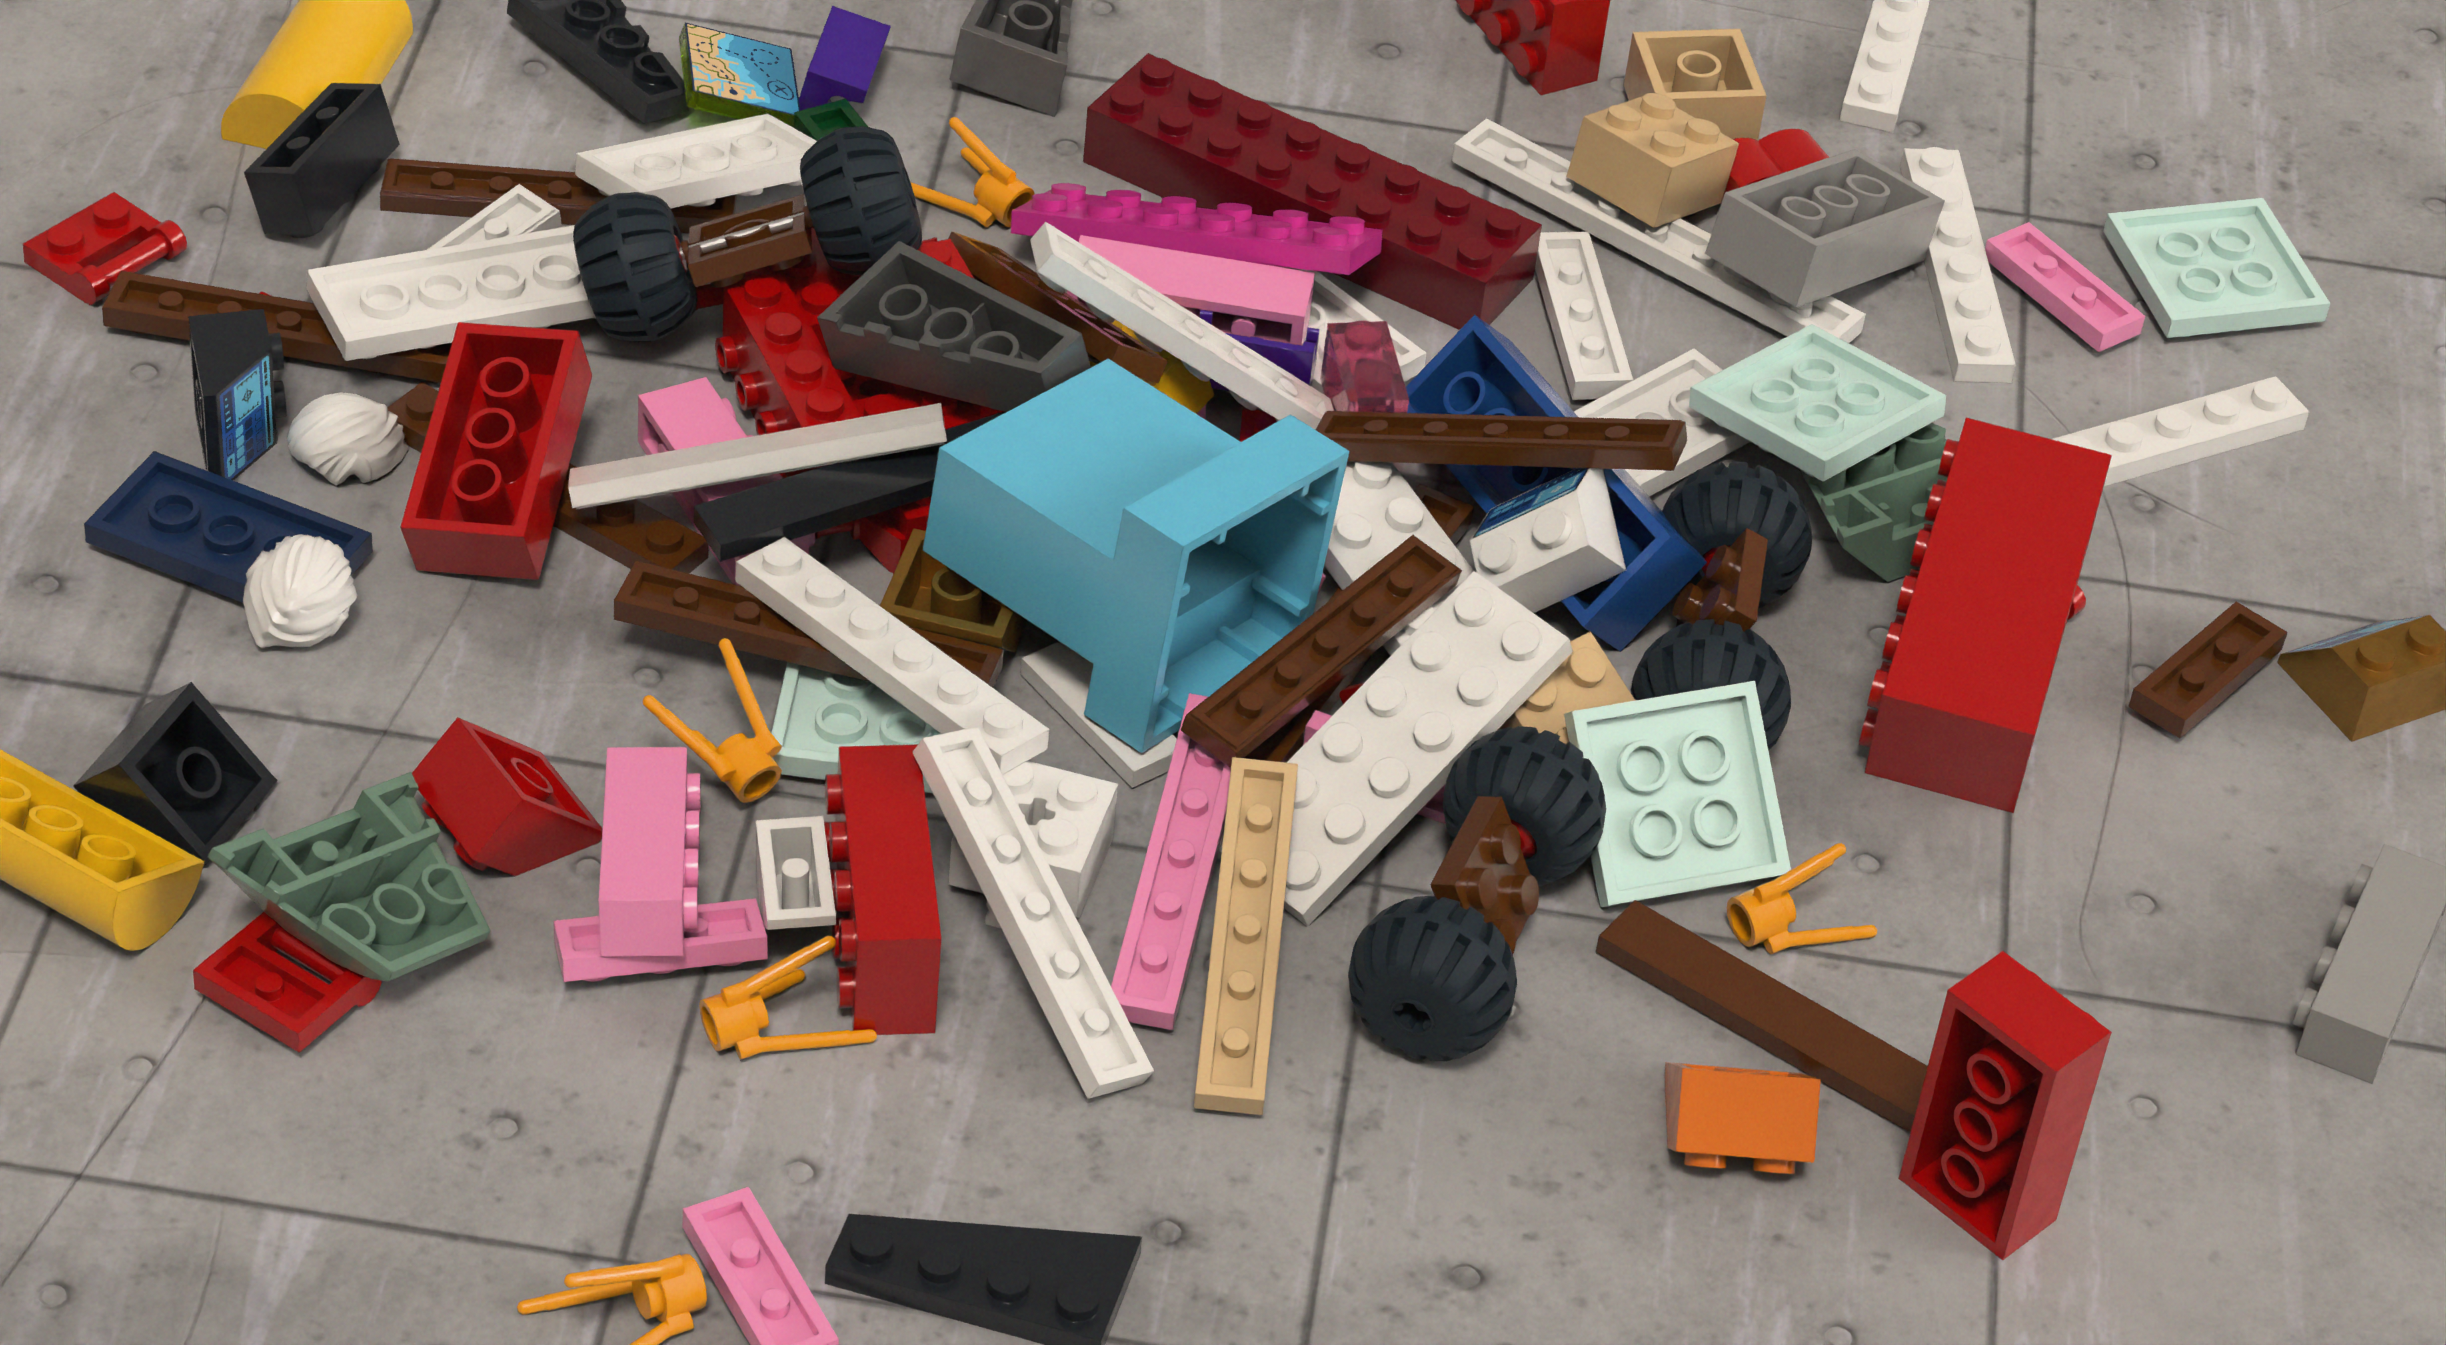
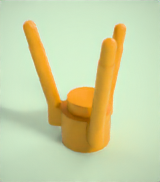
M957 117L950 118V127L968 146L961 150V156L982 175L974 187V197L978 199V203L974 205L911 182L914 196L972 217L985 227H989L995 220H998L1006 227H1011L1012 210L1032 200V195H1035L1034 190L1016 178V172L1003 164Z
M724 638L720 640L719 648L754 731V738H748L745 734L738 733L727 738L717 748L699 731H692L653 696H645L642 702L662 724L711 767L740 802L748 803L764 796L780 779L782 770L773 757L781 750L782 746L767 727L731 641Z
M1837 843L1775 880L1731 897L1727 902V917L1737 939L1747 947L1763 942L1767 952L1771 955L1794 946L1875 937L1877 928L1874 925L1788 932V925L1796 920V908L1788 891L1831 866L1837 858L1845 854V845Z
M826 936L750 978L722 988L720 994L702 999L699 1002L702 1023L713 1048L718 1052L734 1046L740 1060L762 1052L872 1043L876 1040L877 1034L874 1030L867 1029L759 1036V1030L769 1026L768 1013L763 1000L802 982L805 979V972L798 968L834 948L836 940L832 936Z
M685 1253L655 1262L592 1269L567 1274L564 1283L567 1287L574 1289L522 1300L518 1303L517 1310L520 1314L526 1315L633 1293L640 1314L645 1319L656 1317L662 1323L629 1345H659L671 1336L694 1328L690 1313L701 1310L706 1306L707 1292L704 1278L697 1262L690 1254Z

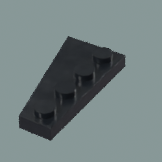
M508 0L507 14L644 124L658 122L663 118L689 111L692 90L663 53L650 50L648 47L649 35L641 25L632 26L625 18L627 7L621 0Z
M848 1214L825 1265V1284L1044 1345H1105L1139 1260L1142 1237Z

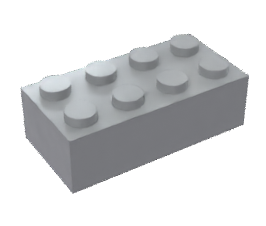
M1853 149L1725 192L1705 254L1723 264L1728 274L1742 280H1750L1770 292L1769 295L1775 302L1797 308L1923 261L1945 200L1858 150Z

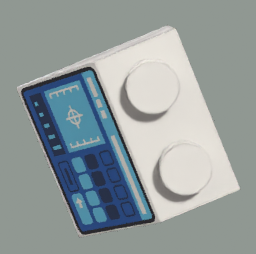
M1576 468L1491 508L1470 539L1476 573L1533 613L1626 571L1603 469Z

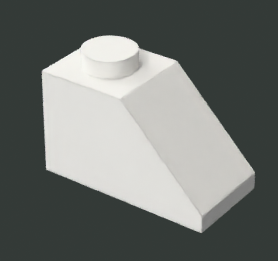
M823 816L756 820V878L760 913L764 927L767 930L836 925V911Z

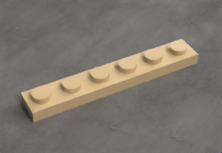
M1232 757L1194 1108L1263 1115L1298 764Z

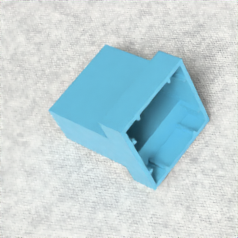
M1106 359L939 447L923 551L1093 663L1084 715L1143 753L1179 731L1189 693L1209 697L1314 613L1350 451L1291 414L1240 442L1115 362Z

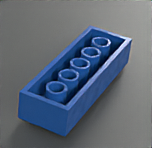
M1476 315L1457 332L1392 401L1401 413L1578 417L1513 342ZM1445 464L1486 513L1497 505L1576 469L1563 467ZM1603 469L1626 571L1561 601L1584 628L1621 652L1699 572L1707 561L1675 530L1661 509L1625 469Z

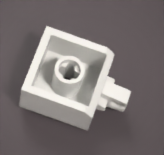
M1026 761L1003 774V777L1075 917L1080 918L1113 840L1118 784ZM953 835L951 840L949 885L983 893ZM987 901L986 906L989 911L985 917V924L1001 928Z

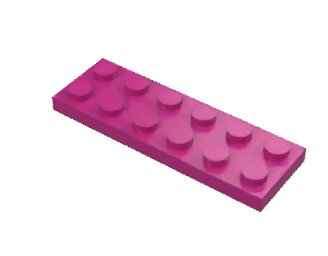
M1072 183L1051 185V190L1032 195V200L1012 210L1011 234L1034 236L1040 227L1047 222L1079 242L1080 235L1264 265L1350 275L1381 253L1383 232L1381 229L1364 228L1365 221L1356 217L1338 216L1330 218L1329 223L1308 221V213L1298 210H1276L1273 212V216L1252 214L1251 206L1239 203L1218 204L1217 210L1198 208L1196 207L1197 201L1195 199L1180 196L1164 197L1161 203L1141 201V193L1131 190H1110L1106 192V196L1086 194L1085 186Z

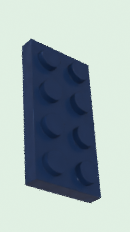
M153 451L84 523L86 543L242 603L248 569L262 551L270 552V550H274L276 543L282 542L286 536L293 537L302 534L312 537L320 536L324 540H330L334 545H338L343 550L344 557L350 561L351 575L373 552L371 532Z

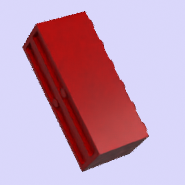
M1967 417L1959 442L1947 439L1938 475L1948 478L1947 481L1938 479L1937 484H1933L1924 520L1934 522V524H1924L1923 529H1919L1910 562L1911 566L1919 567L1920 571L1911 569L1909 575H1905L1896 612L1904 613L1906 617L1897 615L1895 622L1890 624L1882 659L1890 660L1892 663L1883 661L1881 668L1876 670L1867 706L1879 710L1868 708L1860 735L1859 745L1870 748L1865 768L1866 774L2014 813L2112 455Z

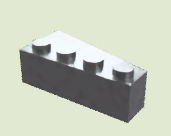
M976 0L961 26L949 80L968 86L977 92H985L1055 117L1068 62L1067 47L1070 36V12L1073 0Z

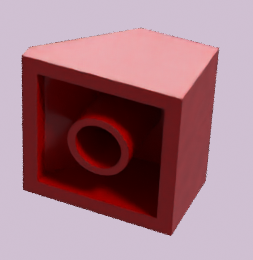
M456 718L412 772L419 787L418 791L425 798L421 804L423 810L430 818L435 819L439 825L449 829L457 840L453 845L456 853L465 862L478 870L484 871L489 866L517 876L595 845L602 839L603 828L542 752L461 718Z

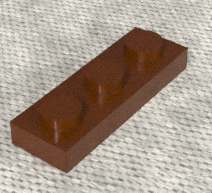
M2236 601L2133 689L2128 707L2178 738H2181L2282 650L2288 632Z

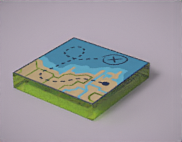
M685 22L679 36L686 104L689 108L738 120L770 114L794 128V112L800 111L791 48Z

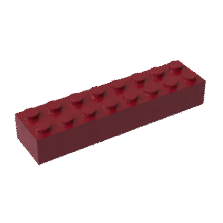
M1149 53L1146 54L1087 107L1084 163L1162 198L1170 196L1193 198L1197 201L1196 207L1217 210L1218 204L1239 203L1251 206L1252 214L1273 216V212L1276 210H1298L1308 213V221L1329 223L1330 218L1338 216L1363 219L1365 221L1364 228L1383 230L1381 253L1350 275L1333 274L1458 330L1474 315L1490 325L1534 278L1542 224L1523 217L1511 209L1503 208L1468 193L1463 188L1452 186L1422 173L1410 165L1399 163L1376 153L1362 144L1353 143L1330 133L1311 122L1303 121L1275 109L1263 101L1252 99L1222 86L1217 81L1206 79L1183 69L1166 59L1158 58Z

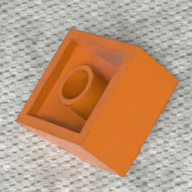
M1665 1062L1667 1148L1676 1152H1685L1684 1165L1726 1168L1727 1156L1754 1158L1753 1170L1794 1174L1795 1161L1814 1163L1821 1079L1795 1072Z

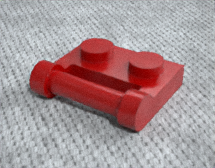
M115 192L23 243L24 262L89 305H93L109 295L110 287L114 285L121 271L136 273L160 258L169 260L187 249L186 237L175 222L165 220L161 223Z
M262 912L193 969L195 990L299 1053L355 1005L362 1007L370 1003L382 984V980L365 977L330 961L288 933L265 912ZM281 951L282 953L286 954L287 956L291 957L292 959L296 960L297 962L301 963L302 965L306 966L307 968L311 969L312 971L331 981V983L328 984L324 982L323 980L319 979L318 977L314 976L313 974L309 973L308 971L304 970L303 968L299 967L298 965L294 964L293 962L289 961L288 959L284 958L276 952Z

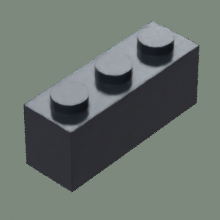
M331 83L244 171L264 234H289L293 238H307L319 233L324 228L326 222L343 204L352 199L353 194L381 168V164L400 145L381 84Z

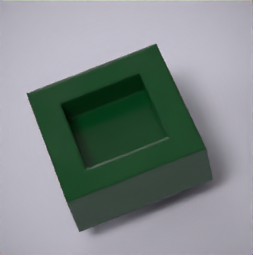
M846 98L794 112V128L816 141L843 127H868Z

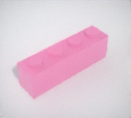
M1080 235L1079 243L1198 317L1200 316V310L1212 311V325L1224 333L1247 337L1253 336L1265 340L1303 346L1310 319L1314 272ZM1067 290V294L1087 306L1083 299Z
M707 377L638 395V443L646 455L753 436L744 433L736 420L732 404L727 398H720ZM773 474L672 492V494L698 533L702 535L694 524L695 505L783 478L780 474ZM815 533L790 541L809 554V547L815 543ZM709 546L710 551L732 584L739 585L735 582L736 561L754 552L720 562Z
M687 747L607 748L599 884L600 957L683 956L684 929H697L700 773H688Z

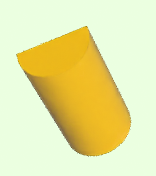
M299 0L224 112L221 122L222 139L267 149L331 83L381 84L413 34L412 16L406 1Z
M0 749V880L123 949L129 951L144 949L164 936L178 921L192 899L205 861Z

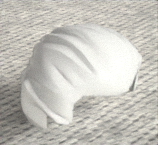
M351 393L329 394L311 401L294 418L287 434L291 455L298 461L308 464L310 468L322 474L335 486L343 483L352 474L358 476L362 483L376 480L389 473L399 464L409 450L407 443L404 441L403 425L397 423L398 416L388 411L385 404Z
M299 534L293 537L286 536L282 542L276 543L274 550H270V552L262 551L246 573L247 582L243 596L249 629L256 645L261 648L275 645L310 647L329 636L332 637L349 616L350 605L356 600L357 593L353 585L354 579L350 576V561L344 557V552L338 545H334L330 540H324L320 536L312 537Z

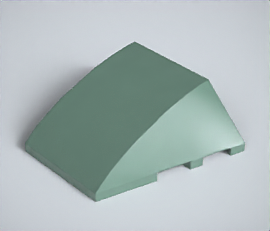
M1934 423L1926 425L1824 482L1807 475L1803 470L1799 469L1842 548L1887 582L1909 575L1911 569L1920 571L1919 567L1910 565L1919 529H1923L1924 524H1934V522L1924 520L1933 484H1937L1938 479L1947 481L1948 478L1938 475L1942 454L1947 441L1945 439L1946 429Z
M411 772L362 790L353 809L275 839L263 828L213 847L208 855V858L257 906L288 933L330 961L371 979L391 981L485 941L491 932L459 867L447 863L437 843L441 831L435 819H425L414 797L419 787Z

